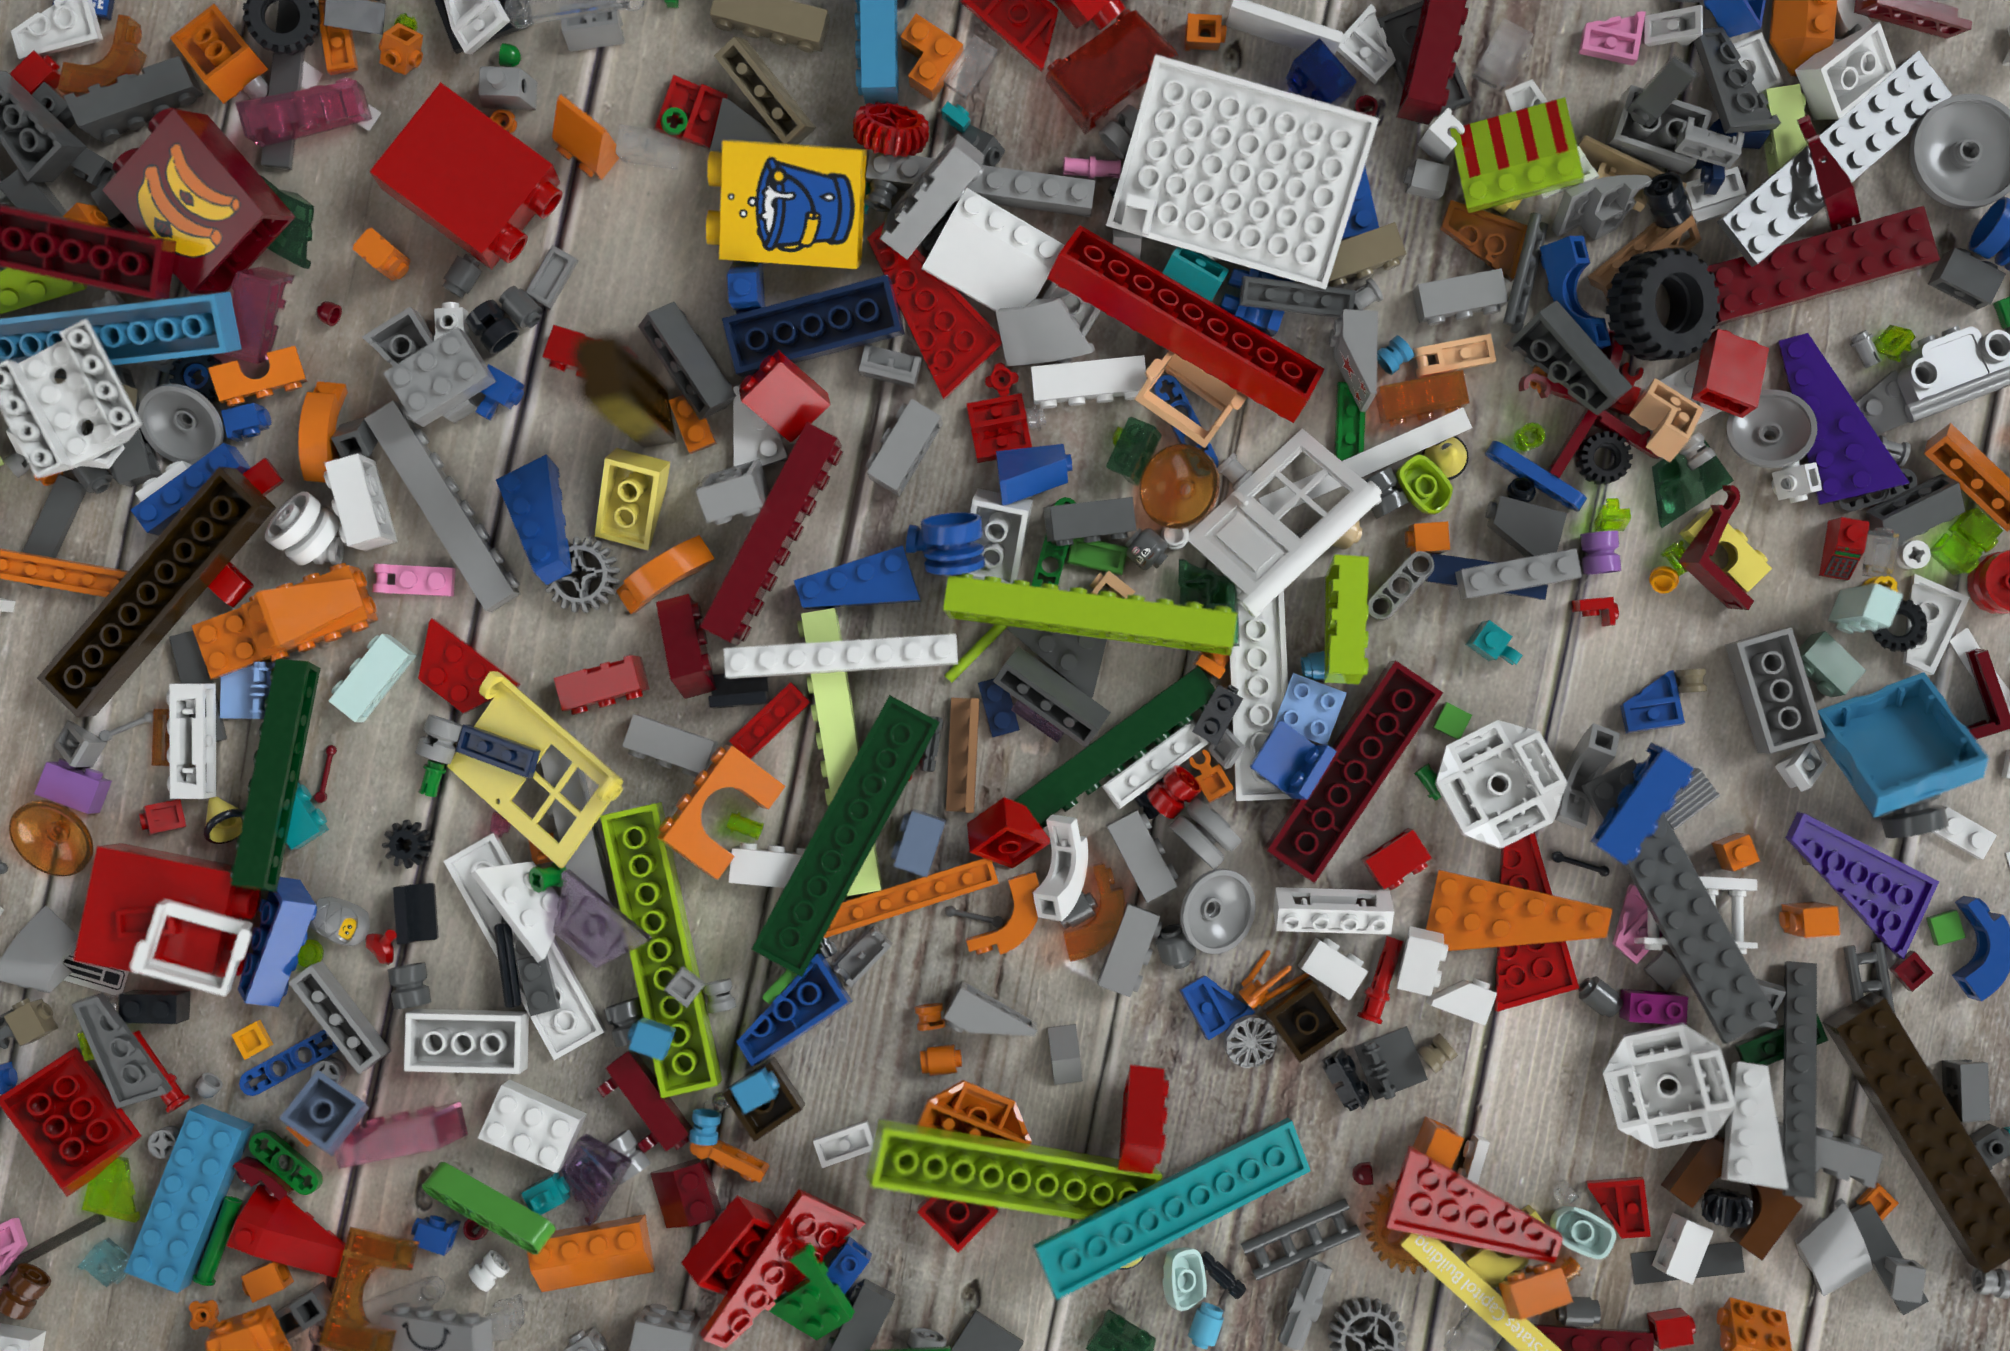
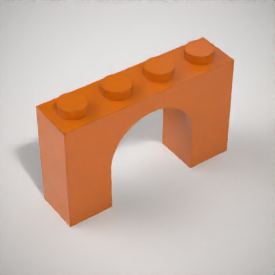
M725 745L723 748L720 746L710 758L712 764L706 771L703 769L693 781L695 787L689 794L685 793L676 804L678 810L672 818L668 816L662 822L658 829L661 833L657 837L708 876L717 880L735 856L712 840L704 831L701 822V811L706 799L718 789L732 787L761 808L770 809L786 787L732 745Z

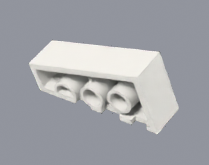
M1734 1062L1731 1064L1730 1084L1736 1108L1726 1120L1721 1179L1788 1189L1768 1066Z

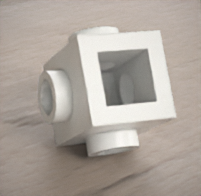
M1799 461L1794 464L1782 467L1781 471L1772 473V489L1777 495L1778 501L1789 499L1790 504L1808 500L1807 494L1823 490L1817 463L1800 465Z

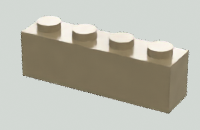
M713 0L710 10L713 24H716L715 26L721 30L743 31L744 35L751 38L763 36L770 38V41L783 46L786 43L797 45L798 49L812 53L814 50L822 52L830 22L828 10L791 0Z
M734 36L714 55L783 143L799 144L816 129L746 39Z
M1393 222L1341 241L1327 287L1339 288L1346 285L1347 280L1357 276V279L1361 280L1373 275V270L1383 267L1386 271L1401 264L1400 261L1407 253L1396 223Z

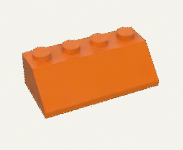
M645 1214L555 1230L538 1255L527 1251L530 1272L541 1292L655 1272Z

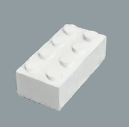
M414 1009L407 1012L405 1021L404 1071L520 1074L528 1068L529 1014L527 1011Z

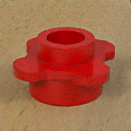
M997 363L991 376L986 377L985 384L989 388L993 387L1003 397L1009 395V389L1018 382L1019 377L1016 372H1011L1006 368L1005 364ZM1003 377L1005 380L1000 382L999 379Z

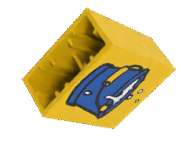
M745 140L722 141V152L710 151L708 157V185L721 187L720 210H708L706 219L707 244L719 245V259L857 269L862 265L867 149Z

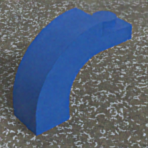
M1963 896L1955 904L1973 927L1977 938V947L1972 959L1952 974V976L1968 998L1982 1002L2003 984L2010 972V926L2003 914L1990 912L1989 907L1981 899Z

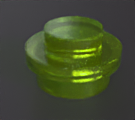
M307 939L305 945L300 948L298 964L308 968L312 964L321 962L324 957L323 946L317 940Z

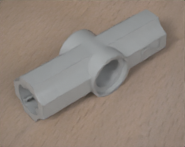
M1308 1258L1298 1287H1294L1287 1304L1288 1313L1278 1341L1291 1349L1302 1351L1312 1322H1316L1323 1306L1322 1296L1332 1272V1268L1323 1262Z

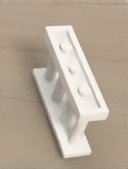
M1699 876L1715 906L1716 895H1719V891H1728V896H1731L1732 937L1741 953L1747 954V949H1758V943L1744 942V897H1747V892L1757 891V879ZM1647 907V938H1634V944H1644V950H1662V945H1668L1665 938H1659V927Z

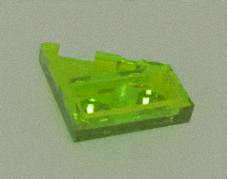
M119 1156L93 1180L88 1182L82 1210L133 1223L140 1220V1211L136 1212L133 1195L136 1193L134 1183L130 1179L131 1169L128 1158Z

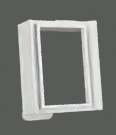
M164 899L157 905L146 941H141L137 945L131 963V970L135 973H142L226 996L231 991L239 962L245 956L251 938L250 929L253 923ZM167 915L238 935L225 978L154 959Z

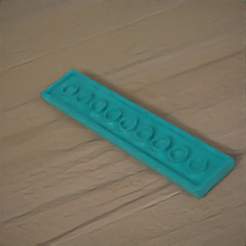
M1287 1117L1033 1244L1054 1298L1058 1300L1310 1172L1311 1170L1293 1121Z

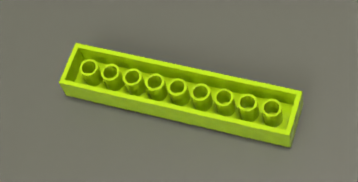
M968 573L958 574L956 577L948 576L943 610L949 619L1229 656L1232 654L1237 613L1231 612L1232 609L1229 607L1214 606V610L1202 609V604L1186 602L1185 606L1173 605L1174 601L1159 598L1156 599V602L1145 601V597L1139 595H1128L1127 599L1117 598L1116 593L1099 591L1098 595L1087 594L1086 589L1071 587L1070 591L1058 590L1059 586L1053 584H1042L1041 588L1032 587L1030 582L1023 580H1013V584L1001 583V578L985 576L984 580L973 579V575Z
M662 802L601 815V824L644 1018L676 1028L667 1056L663 1060L653 1058L661 1098L718 1086L722 1081V1075L703 988L687 1008L664 990L682 966L686 967L698 978H700L673 851L672 848L657 838L661 833L658 829L665 820Z
M878 1119L866 1178L871 1187L1083 1220L1161 1181L1163 1174L1156 1168H1154L1153 1174L1118 1170L1119 1159Z

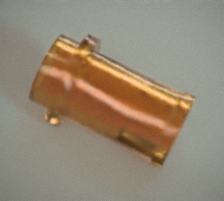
M1572 1256L1568 1259H1562L1564 1263L1560 1267H1562L1568 1284L1576 1275L1581 1276L1580 1272L1583 1270V1267Z

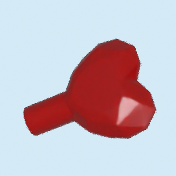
M389 929L384 935L372 933L368 934L365 938L366 948L382 964L389 965L394 960L392 942L397 936L396 932Z

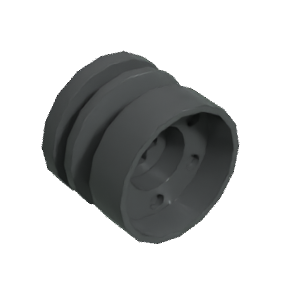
M1941 793L1893 810V813L1882 817L1881 822L1885 837H1910L1948 827L1949 823L1945 807L1929 805L1930 801L1941 797Z

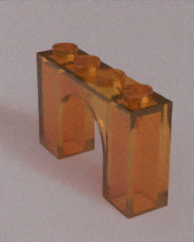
M350 1227L322 1331L320 1346L337 1351H392L396 1330L382 1327L369 1321L363 1309V1292L367 1280L379 1267L412 1271L419 1241L372 1229Z

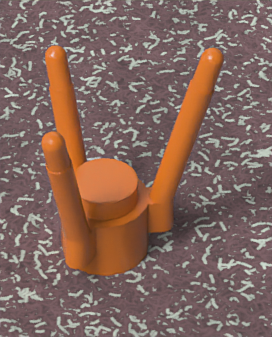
M1266 950L1248 977L1241 982L1243 988L1239 991V994L1252 1009H1255L1258 1005L1262 1007L1270 999L1301 983L1309 977V974L1304 973L1268 993L1267 989L1284 977L1292 968L1290 965L1286 966L1265 984H1262L1258 979L1253 982V979L1271 954L1270 950Z

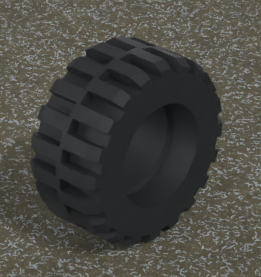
M1683 248L1648 251L1632 256L1629 261H1625L1619 267L1618 271L1620 273H1615L1611 281L1613 286L1607 292L1606 298L1609 299V306H1606V314L1610 316L1609 328L1616 334L1613 337L1619 345L1624 344L1623 349L1628 354L1634 355L1637 359L1649 361L1684 358L1701 349L1702 343H1706L1712 335L1710 330L1716 327L1718 321L1716 313L1720 312V303H1717V296L1720 295L1719 288L1714 285L1716 280L1714 274L1707 270L1709 266L1702 259H1698L1695 253L1685 251ZM1661 283L1665 287L1670 299V314L1665 326L1661 324L1655 307L1656 293Z

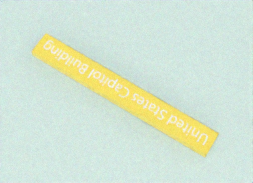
M1407 1233L1399 1242L1402 1247L1518 1351H1562L1529 1320L1509 1318L1503 1297L1439 1239Z

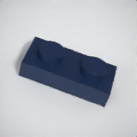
M994 679L978 683L992 738L1020 730L1010 693L994 683Z

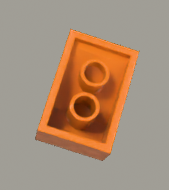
M215 4L211 5L170 37L203 82L223 104L235 97L249 82L268 70Z
M562 94L559 95L556 103L552 139L558 145L556 151L567 160H570L572 157L580 163L578 168L590 178L596 175L602 180L622 156V152L604 127Z

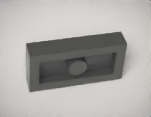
M546 955L538 963L533 956L516 960L530 1016L561 1008L548 956Z

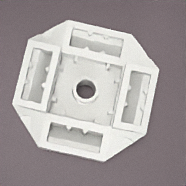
M1497 720L1445 746L1435 785L1463 836L1501 849L1554 822L1567 781L1540 731ZM1493 778H1499L1504 782L1505 788L1503 792L1493 790L1491 786Z
M1682 1022L1624 1034L1603 1069V1076L1618 1130L1633 1136L1654 1149L1714 1138L1728 1116L1736 1108L1720 1046ZM1670 1078L1677 1084L1673 1089L1665 1090L1660 1086L1661 1081Z

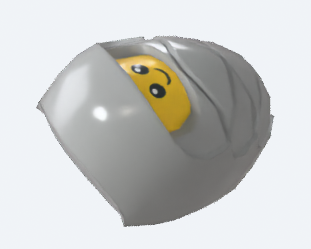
M323 897L315 901L317 913L314 920L310 921L309 924L312 929L325 938L345 946H356L365 940L370 928L367 911L356 904L336 897Z

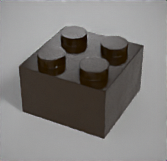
M1308 979L1263 1010L1299 1063L1347 1031L1320 989L1311 979Z
M772 1057L743 1077L745 1078L766 1067L768 1073L772 1071L775 1074L780 1085L777 1088L778 1094L775 1098L744 1114L731 1090L733 1084L722 1093L754 1142L800 1112L805 1106V1102L775 1057Z

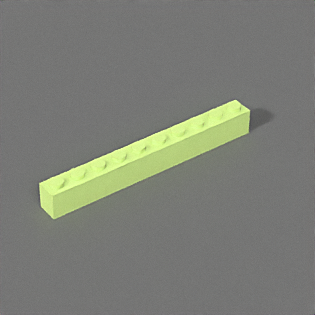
M831 608L801 613L802 620L797 621L799 636L800 638L805 637L806 643L842 641L837 609ZM847 672L816 673L806 677L809 694L814 693L816 704L811 705L813 721L819 722L820 732L816 733L818 750L823 749L825 760L820 761L823 778L828 777L829 788L825 789L828 806L860 750ZM876 844L872 847L847 896L881 891L883 889Z

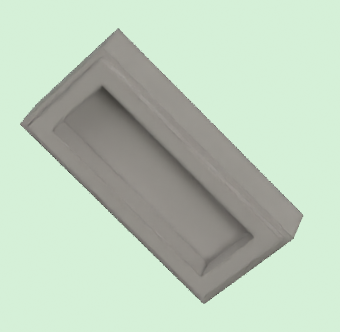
M552 245L525 292L533 300L551 309L576 267L578 260Z

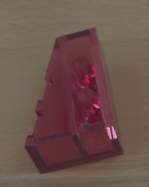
M263 266L237 271L232 281V289L234 291L232 302L242 349L227 352L224 355L254 364L268 361L266 353L272 351L279 326L274 325L279 308H285L287 301L282 299L286 283L292 284L294 275Z

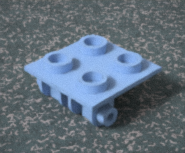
M254 662L252 666L221 677L220 718L264 719L266 711L265 699L269 694L271 686L270 673L272 668L275 667V662Z
M1293 673L1290 681L1288 680V687L1273 726H1275L1277 721H1283L1306 739L1327 745L1347 693Z

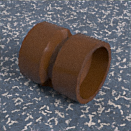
M28 1263L19 1264L10 1275L8 1283L4 1284L0 1289V1312L17 1320L27 1318L35 1307L37 1299L51 1285L49 1275L35 1265Z

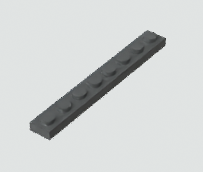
M1784 962V988L1786 994L1784 996L1783 1160L1788 1189H1783L1782 1195L1816 1198L1817 963Z

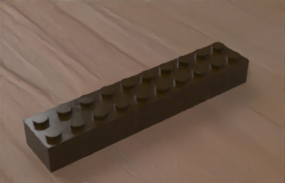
M615 333L577 339V349L573 350V359L576 369H581L583 381L578 382L582 401L586 400L589 406L643 448L677 442L671 406L668 401L667 386Z
M219 466L37 679L77 718L96 716L276 507L236 468Z
M1870 992L1823 1021L1822 1023L1968 1263L1986 1274L2010 1259V1202L1886 998Z

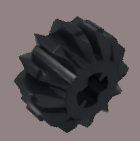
M403 820L402 825L399 823L392 825L393 832H385L384 835L390 842L383 843L382 847L390 848V852L385 857L387 859L395 857V866H400L403 863L406 869L412 868L413 863L416 865L423 864L422 856L428 857L431 855V852L425 847L433 845V840H425L430 831L428 829L420 831L422 827L421 822H415L412 825L410 820ZM406 839H410L412 845H409L411 847L409 849H405L403 843H407V841H404Z
M1710 1189L1704 1193V1199H1702V1216L1708 1222L1724 1226L1725 1228H1745L1750 1224L1753 1217V1201L1747 1195L1730 1191L1729 1189Z

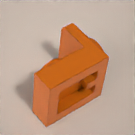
M1200 652L1193 664L1199 666L1201 670L1213 678L1220 679L1226 671L1224 667L1229 661V655Z

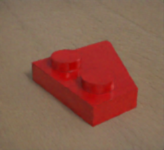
M1643 1177L1586 1181L1588 1189L1613 1224L1621 1239L1651 1237Z

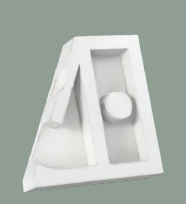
M1370 4L1343 34L1337 51L1370 81L1376 84L1391 68L1396 59L1392 49L1387 45V37L1383 27L1380 28L1375 15V7Z

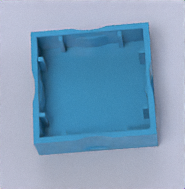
M1925 672L1887 685L1872 694L1854 697L1818 710L1825 738L1820 739L1873 817L1984 778L1989 757L1969 730L1955 718L1948 707L1947 701Z

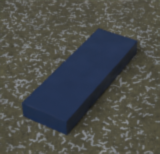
M463 724L455 751L526 778H533L540 755V750L469 724Z

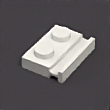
M1738 166L1725 170V181L1716 195L1704 194V182H1701L1700 178L1687 182L1684 191L1696 224L1725 215L1742 201L1747 193Z

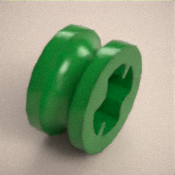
M677 107L667 109L661 118L662 129L669 135L681 134L688 123L685 112ZM673 114L678 116L677 120L681 119L682 124H678L676 129L670 127L671 123L667 124V119H670Z

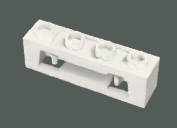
M216 683L169 684L166 700L169 705L167 732L170 735V747L167 750V760L170 763V776L167 779V788L170 792V799H206L216 797ZM205 698H206V717H205ZM189 714H196V718L189 717ZM190 763L196 765V767L190 768Z
M1275 888L1273 913L1276 931L1391 934L1395 911L1390 890ZM1293 897H1310V905L1307 904L1306 898H1302L1300 904H1295ZM1357 898L1376 899L1375 906H1367L1365 900H1361V906H1359V904H1356Z

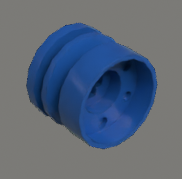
M2002 197L1987 210L1977 224L1968 243V249L1986 259L1995 255V264L1999 266L2005 265V269L2010 271V199Z
M965 512L945 513L930 516L921 521L922 541L933 545L923 551L924 557L927 558L925 570L928 573L958 575L977 571L985 566V557L980 555L984 551V546L980 543L972 542L980 539L983 535L982 520L979 514Z

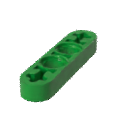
M1064 497L1059 499L1054 506L1065 505V503L1075 504L1076 502L1071 498ZM1045 535L1032 587L1041 588L1043 579H1037L1038 574L1047 578H1056L1053 585L1058 586L1069 545L1056 546L1051 541H1047V536ZM1048 557L1055 558L1059 564L1058 569L1053 573L1046 572L1042 567L1043 560Z

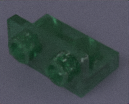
M1129 417L1106 467L1113 472L1121 474L1129 483L1138 486L1162 437L1161 433L1155 426Z
M1108 1309L1104 1314L1101 1325L1089 1339L1086 1349L1088 1351H1153L1156 1338L1127 1321L1123 1316Z

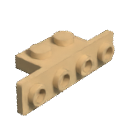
M1587 135L1578 144L1592 167L1596 168L1599 178L1618 175H1648L1652 179L1657 175L1665 173ZM1682 181L1683 186H1684V189H1685L1687 184ZM1644 188L1640 189L1634 197L1637 203L1632 209L1639 212L1643 210L1647 203Z

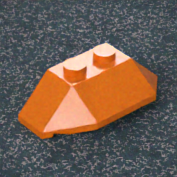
M1772 0L1769 43L1787 67L1790 76H1797L1795 70L1814 54L1833 44L1837 0Z
M965 1080L929 1098L916 1124L918 1126L1025 1144L1032 1143L1015 1100Z

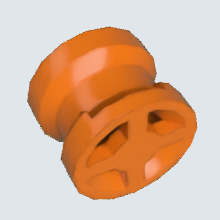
M943 1003L915 1006V1013L919 1017V1022L917 1023L918 1031L935 1030L945 1027V1020L941 1018Z

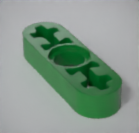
M263 1130L250 1139V1152L297 1193L309 1195L320 1188L323 1182L320 1170L275 1132ZM267 1138L269 1140L267 1143L269 1148L262 1150L260 1148L262 1144L260 1140ZM277 1148L281 1149V1151L277 1152L272 1158H270V1155L274 1153V1150H276ZM281 1155H288L292 1158L293 1166L290 1170H285L279 1165ZM301 1166L302 1169L298 1171L299 1174L293 1177L291 1174ZM311 1175V1184L307 1187L304 1186V1177Z

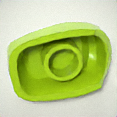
M1416 455L1403 463L1396 471L1399 485L1404 490L1408 500L1422 513L1436 515L1449 504L1453 487L1446 475L1426 456Z

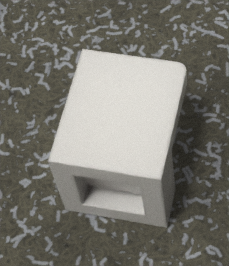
M1127 193L1121 229L1149 235L1156 200Z

